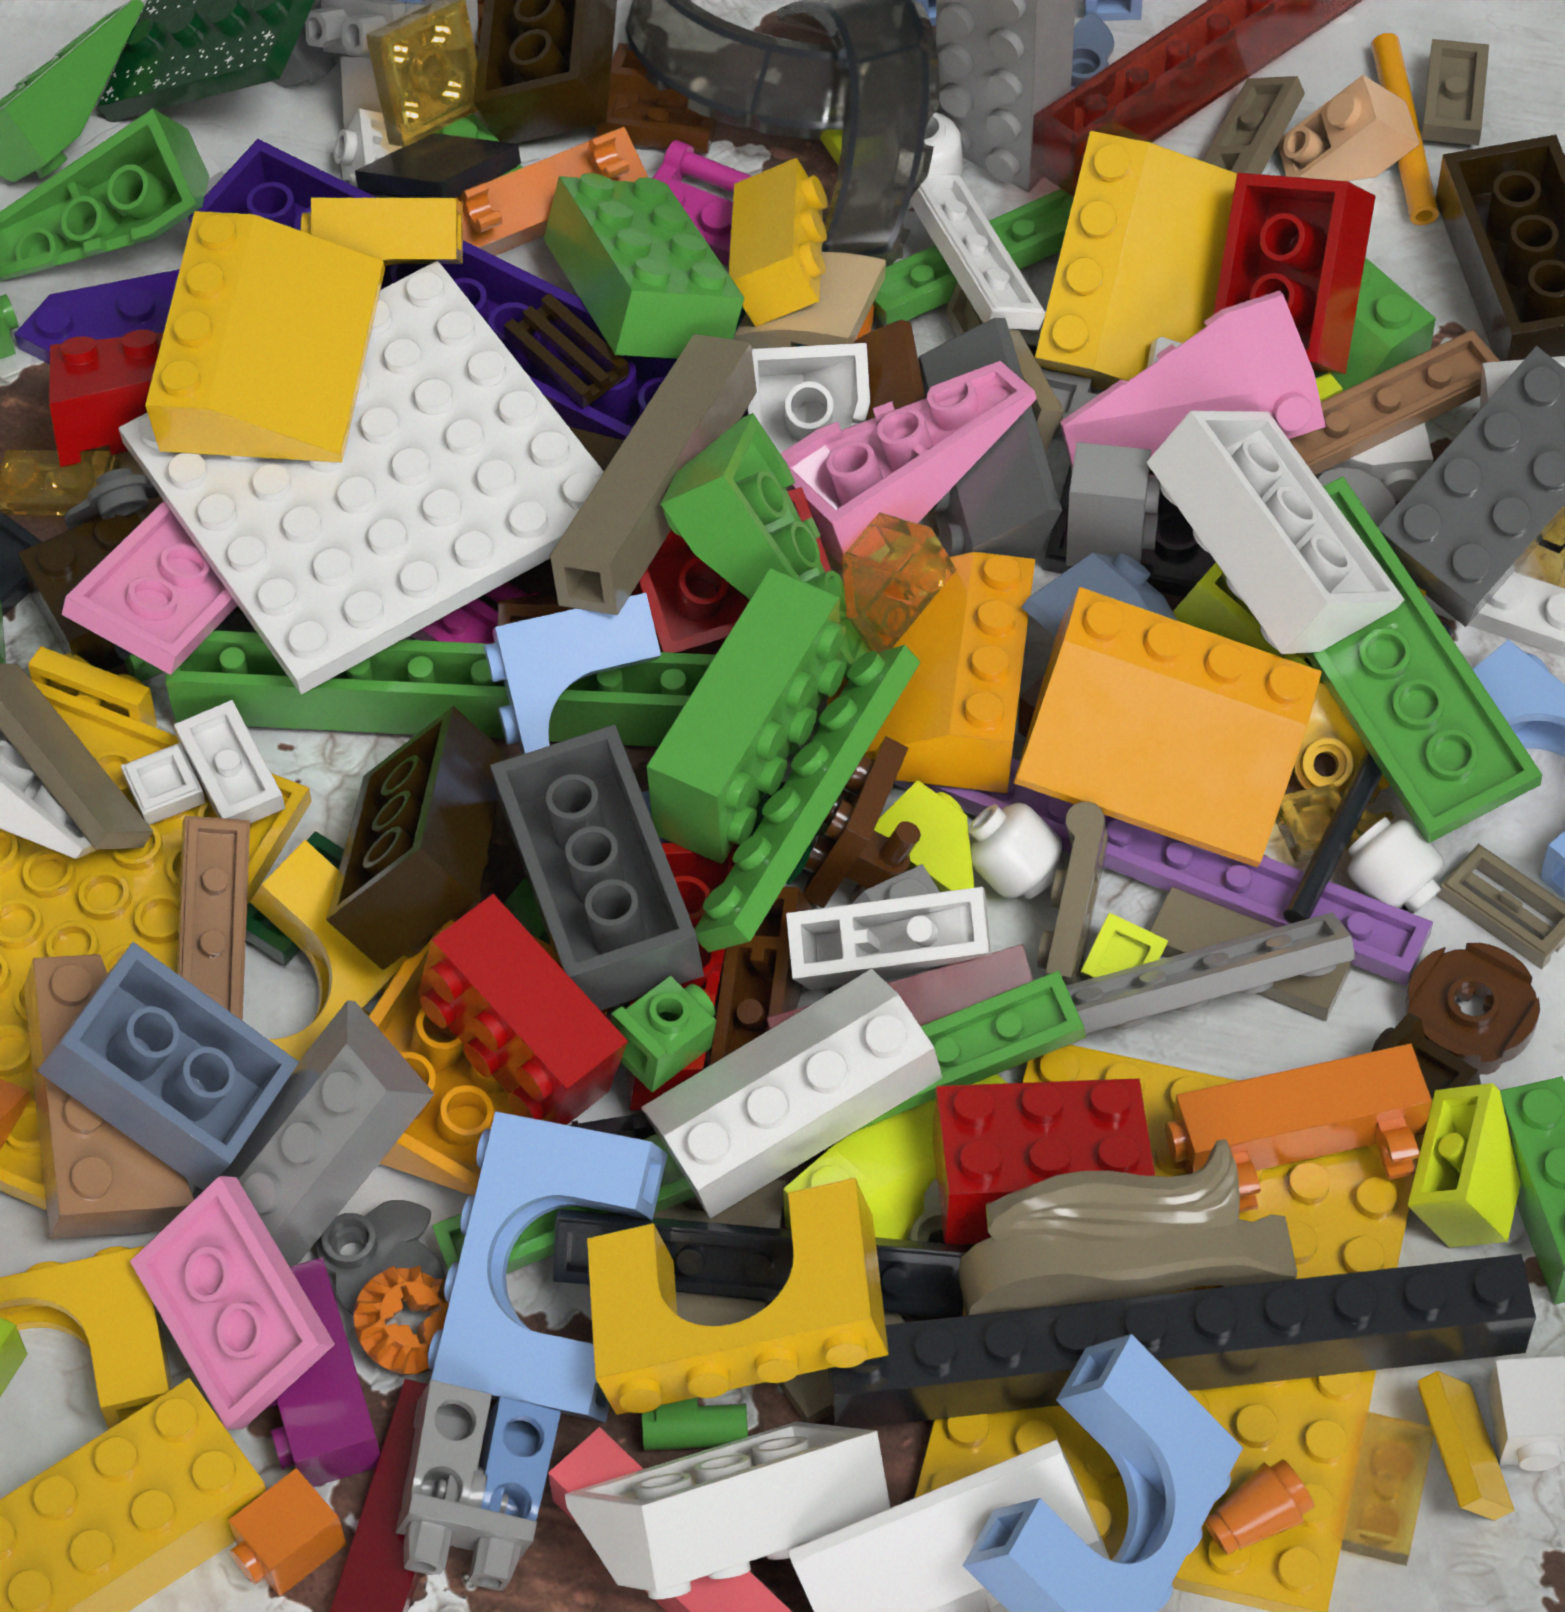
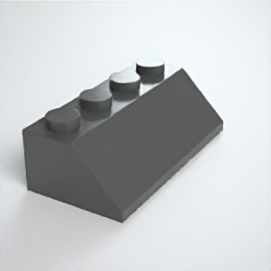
M993 318L931 349L918 358L925 398H927V393L932 386L998 361L1003 362L1024 381L1006 318ZM1031 405L930 510L935 513L940 531L939 551L942 559L970 552L1032 558L1035 561L1039 556L1062 512V508Z

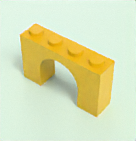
M311 198V213H302L301 216L302 232L383 260L385 267L395 264H431L437 260L440 264H463V204L457 198Z
M306 840L261 884L250 901L305 953L317 976L319 1003L313 1022L296 1034L278 1039H268L297 1061H300L347 1000L356 1001L369 1017L370 1013L364 1008L379 992L384 994L407 959L403 955L385 970H382L326 921L339 870Z
M856 1178L788 1193L794 1252L793 1266L788 1281L779 1295L763 1310L745 1320L729 1325L704 1326L686 1321L678 1316L674 1261L654 1223L587 1238L595 1379L615 1414L619 1415L628 1412L646 1413L664 1404L696 1397L714 1398L725 1394L728 1390L764 1382L782 1383L793 1379L797 1375L832 1367H855L862 1364L865 1360L889 1355L873 1215Z
M123 1246L109 1247L98 1251L90 1258L63 1264L56 1261L41 1262L29 1267L26 1272L0 1277L1 1318L16 1324L18 1331L29 1328H51L66 1332L80 1340L91 1351L99 1405L108 1430L173 1388L160 1313L130 1262L144 1246L135 1248Z

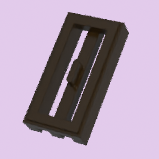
M551 293L540 299L541 307L536 310L532 306L522 312L523 320L519 323L512 318L503 325L505 339L582 408H585L629 376L628 362L620 355H615L605 341ZM535 331L558 351L559 356L569 365L579 369L593 383L587 386L531 334Z

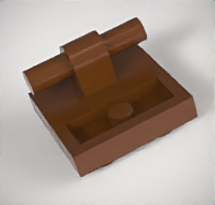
M885 736L871 758L864 754L844 787L850 791L842 790L823 821L827 825L824 831L827 837L818 834L812 843L811 853L804 867V870L811 873L803 890V894L809 902L824 908L846 877L858 883L850 894V901L853 903L864 890L904 873L909 867V854L921 837L919 828L911 822L903 821L897 825L889 838L874 830L908 751V747Z

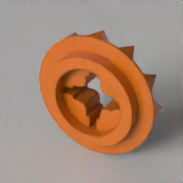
M393 1265L366 1283L357 1297L353 1322L359 1343L372 1360L383 1368L400 1374H419L431 1370L428 1365L430 1344L435 1332L438 1329H443L449 1302H446L444 1295L445 1279H434L422 1272L421 1265L412 1268H395ZM402 1301L407 1303L411 1311L421 1310L423 1313L428 1311L430 1313L417 1326V1334H413L409 1325L403 1324L398 1326L397 1323L386 1325L403 1309Z

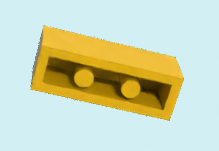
M798 158L789 160L734 184L729 276L744 296L742 306L755 327L820 301L821 275L826 273L824 259L821 254L822 242L827 240L826 229L823 223V209L828 207V201L819 179L815 175L808 177Z

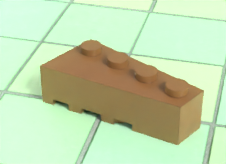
M100 954L33 958L24 984L50 1240L161 1232L194 1201L187 1179L37 1072L107 974Z

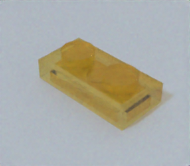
M6 450L0 468V511L10 515L64 516L69 509L88 498V493L97 486L96 479L109 471L120 469L121 463L109 451H81V463L60 467L57 451Z
M1366 1411L1338 1544H1342L1341 1550L1407 1566L1434 1438L1431 1426Z

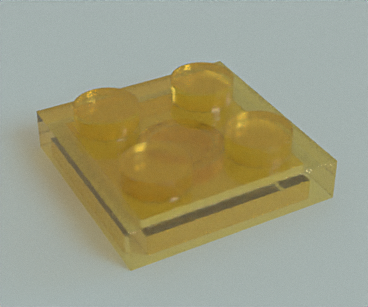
M465 0L435 1L366 34L389 144L406 147L478 111L473 103L478 61Z

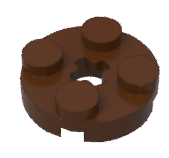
M1466 943L1465 949H1454L1446 953V947L1433 951L1418 964L1411 976L1405 1001L1406 1014L1410 1012L1422 1019L1426 1039L1478 1069L1479 1075H1488L1496 1072L1502 1063L1518 1056L1527 1047L1534 1035L1540 1013V1002L1531 985L1533 979L1526 966L1514 955L1486 943ZM1474 995L1481 997L1484 1000L1482 1010L1485 1014L1480 1016L1465 1014L1461 1011V1006L1455 1003V1001L1459 998L1462 1001L1468 1002Z

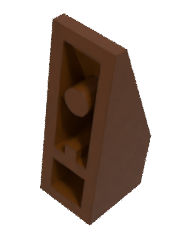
M783 887L750 942L726 948L710 1065L769 1031L765 1018L797 1009L804 985L792 979L786 913L813 910L799 887Z

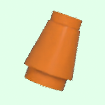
M1281 1459L1271 1467L1266 1463L1258 1467L1214 1510L1213 1514L1205 1519L1204 1523L1219 1548L1228 1556L1237 1549L1241 1550L1303 1524L1304 1519L1302 1515L1313 1509L1315 1505L1296 1472L1284 1459Z

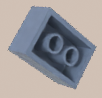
M132 942L105 975L37 1072L199 1188L205 1190L233 1162L299 1061Z

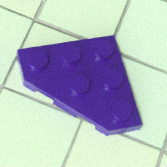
M180 269L49 294L14 333L18 349L50 364V345L62 344L65 340L73 337L86 336L95 340L123 337L125 334L135 330H151L155 333H162L165 329Z

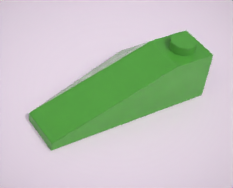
M130 0L103 16L55 54V58L39 67L33 73L28 74L15 84L16 89L0 99L1 177L16 182L35 171L41 179L67 161L68 158L63 150L81 135L144 7L141 0Z
M152 108L1 210L0 282L155 239L194 213V211L202 208L210 176L189 130Z
M751 413L740 419L675 473L660 505L664 509L666 521L673 532L682 536L698 558L749 600H751L770 568L840 597V625L846 628L844 641L841 646V660L846 662L844 678L850 680L847 677L850 667L858 658L869 651L872 642L840 575L835 571L825 572L820 561V552L816 538L821 536L812 517L801 521L786 487L796 483L792 473L754 413Z

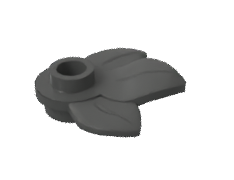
M129 468L116 469L99 476L96 479L97 486L88 493V498L69 509L63 518L66 526L71 530L100 516L102 519L107 520L115 517V515L126 517L135 514L149 504L148 499L161 496L145 475H133Z
M391 1200L383 1202L365 1216L357 1213L340 1214L327 1227L317 1240L318 1258L323 1257L327 1272L336 1277L337 1298L347 1312L351 1315L354 1314L357 1297L366 1283L393 1265L395 1268H412L421 1265L422 1272L434 1279H445L446 1281L443 1267L436 1255L418 1240L429 1225L432 1216L430 1209L406 1200ZM349 1243H358L363 1246L362 1251L349 1256L340 1254V1250Z

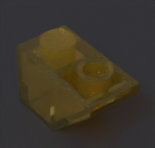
M881 512L877 514L842 556L846 615L869 651L880 653L894 647L957 570L931 527Z

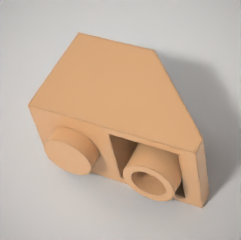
M1362 75L1283 135L1277 146L1286 176L1353 181L1377 177L1420 145L1406 101Z

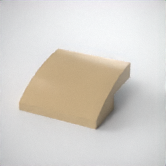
M821 252L826 273L821 275L820 301L757 327L754 326L746 313L734 335V340L751 342L752 349L797 347L798 344L806 346L854 344L885 279L886 260L849 253Z

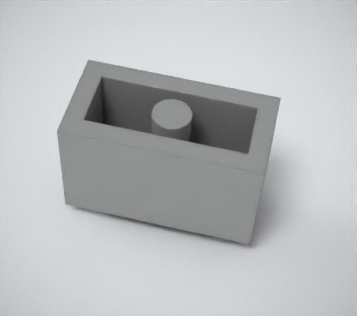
M1076 442L1069 492L1066 566H1074L1091 553L1117 557L1119 553H1124L1141 564L1143 549L1155 550L1160 481L1155 475H1150V467L1146 463L1151 457L1150 449Z

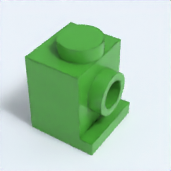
M669 976L627 1009L621 1006L612 1013L611 1023L628 1040L621 1062L651 1092H654L711 1048L716 1019L714 1018L715 1008L709 996L699 986L689 984L683 988L672 976Z

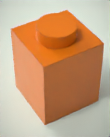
M297 1468L228 1520L237 1544L230 1550L234 1561L253 1584L256 1585L264 1578L279 1597L347 1545L339 1517Z

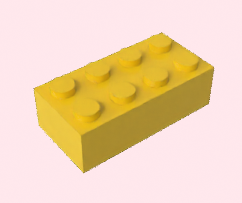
M190 1378L0 1499V1612H129L235 1542L228 1520L267 1490L264 1481Z

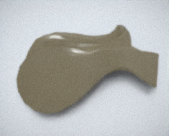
M1222 1139L1214 1144L1204 1167L1192 1174L1164 1177L1142 1176L1115 1171H1080L1055 1175L1034 1185L1016 1190L994 1202L986 1203L987 1227L991 1238L977 1243L961 1258L958 1274L965 1314L969 1316L1167 1294L1197 1286L1220 1285L1222 1287L1292 1280L1297 1277V1267L1285 1216L1270 1214L1254 1222L1238 1219L1240 1206L1238 1170L1227 1140Z

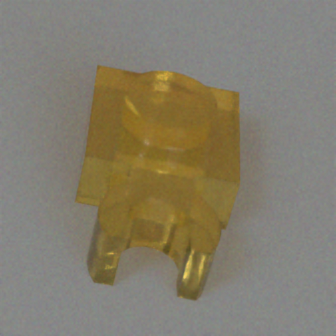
M1334 783L1285 794L1275 821L1295 863L1312 858L1342 799ZM1379 784L1368 805L1373 804L1381 791ZM1365 809L1344 851H1347L1357 841L1359 835L1362 836L1384 817H1387L1392 822L1394 819L1392 812L1387 811L1381 814H1373Z

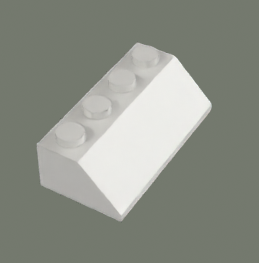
M1190 411L1146 462L1160 481V489L1163 495L1179 508L1193 528V536L1196 542L1212 555L1226 575L1227 585L1230 590L1245 602L1260 623V630L1265 640L1278 649L1281 654L1321 652L1397 609L1405 600L1269 412Z
M870 969L641 1108L711 1219L943 1077L934 1046L900 995L873 969Z
M798 1421L565 1494L567 1509L617 1585L647 1590L650 1599H666L686 1594L691 1591L690 1581L707 1575L710 1579H726L743 1575L751 1570L749 1561L764 1556L774 1560L790 1558L788 1550L890 1509L876 1430Z
M1057 1440L788 1550L794 1569L814 1612H1009L962 1565L994 1509L1041 1498L1091 1549L1110 1560L1083 1490Z

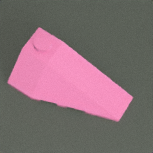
M1281 291L1220 310L1204 321L1207 327L1177 348L1171 344L1158 353L1156 357L1159 360L1129 381L1119 380L1060 421L1072 471L1076 442L1150 449L1152 456L1190 411L1269 412L1288 439L1326 427L1314 371Z
M998 361L936 384L929 389L927 398L896 410L892 401L873 408L874 418L841 430L838 422L824 426L780 453L796 482L786 487V489L790 491L802 487L813 520L821 535L820 539L823 547L852 574L902 541L1037 399L1035 391L1003 362Z

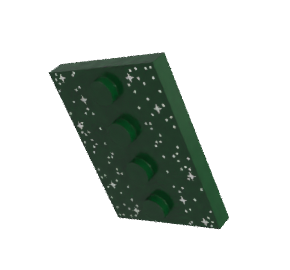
M147 0L136 25L129 35L127 44L97 108L110 122L144 114L152 108L160 110L278 80L282 76L315 0Z

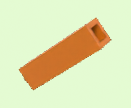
M625 127L609 131L568 150L487 183L483 182L462 191L461 196L457 197V199L463 204V240L497 256L543 237L559 176L580 178L585 173H595L606 176L614 181L635 182L638 178L643 177L649 178Z
M1410 1043L1176 1094L1173 1121L1165 1123V1134L1172 1160L1174 1162L1184 1161L1188 1174H1192L1204 1167L1216 1141L1227 1140L1237 1165L1240 1192L1239 1213L1258 1209L1255 1194L1260 1193L1261 1187L1256 1170L1378 1144L1381 1162L1388 1180L1414 1175L1416 1170L1412 1159L1419 1157L1414 1136L1425 1134L1432 1100L1414 1049Z

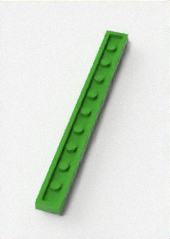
M1059 970L920 1026L935 1048L943 1078L858 1130L934 1100L936 1086L971 1085L1086 1038L1085 1027ZM657 1134L643 1139L651 1141L668 1153ZM669 1153L654 1214L696 1197ZM580 1206L559 1208L566 1210L618 1214ZM559 1209L550 1211L537 1218L522 1232L511 1251L506 1274L554 1255L555 1224ZM462 1213L432 1225L448 1271L454 1262L460 1261L466 1236L461 1232Z

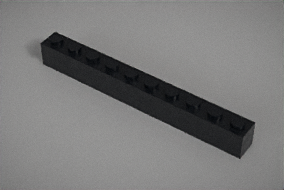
M1522 1254L889 1324L885 1325L889 1355L865 1360L862 1364L855 1367H832L827 1370L834 1425L865 1428L1060 1406L1056 1399L1085 1348L1130 1334L1187 1391L1522 1354L1526 1353L1536 1314Z

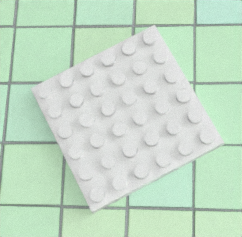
M438 260L380 290L342 463L159 452L148 413L118 428L122 441L301 695L550 559L551 552L604 473Z

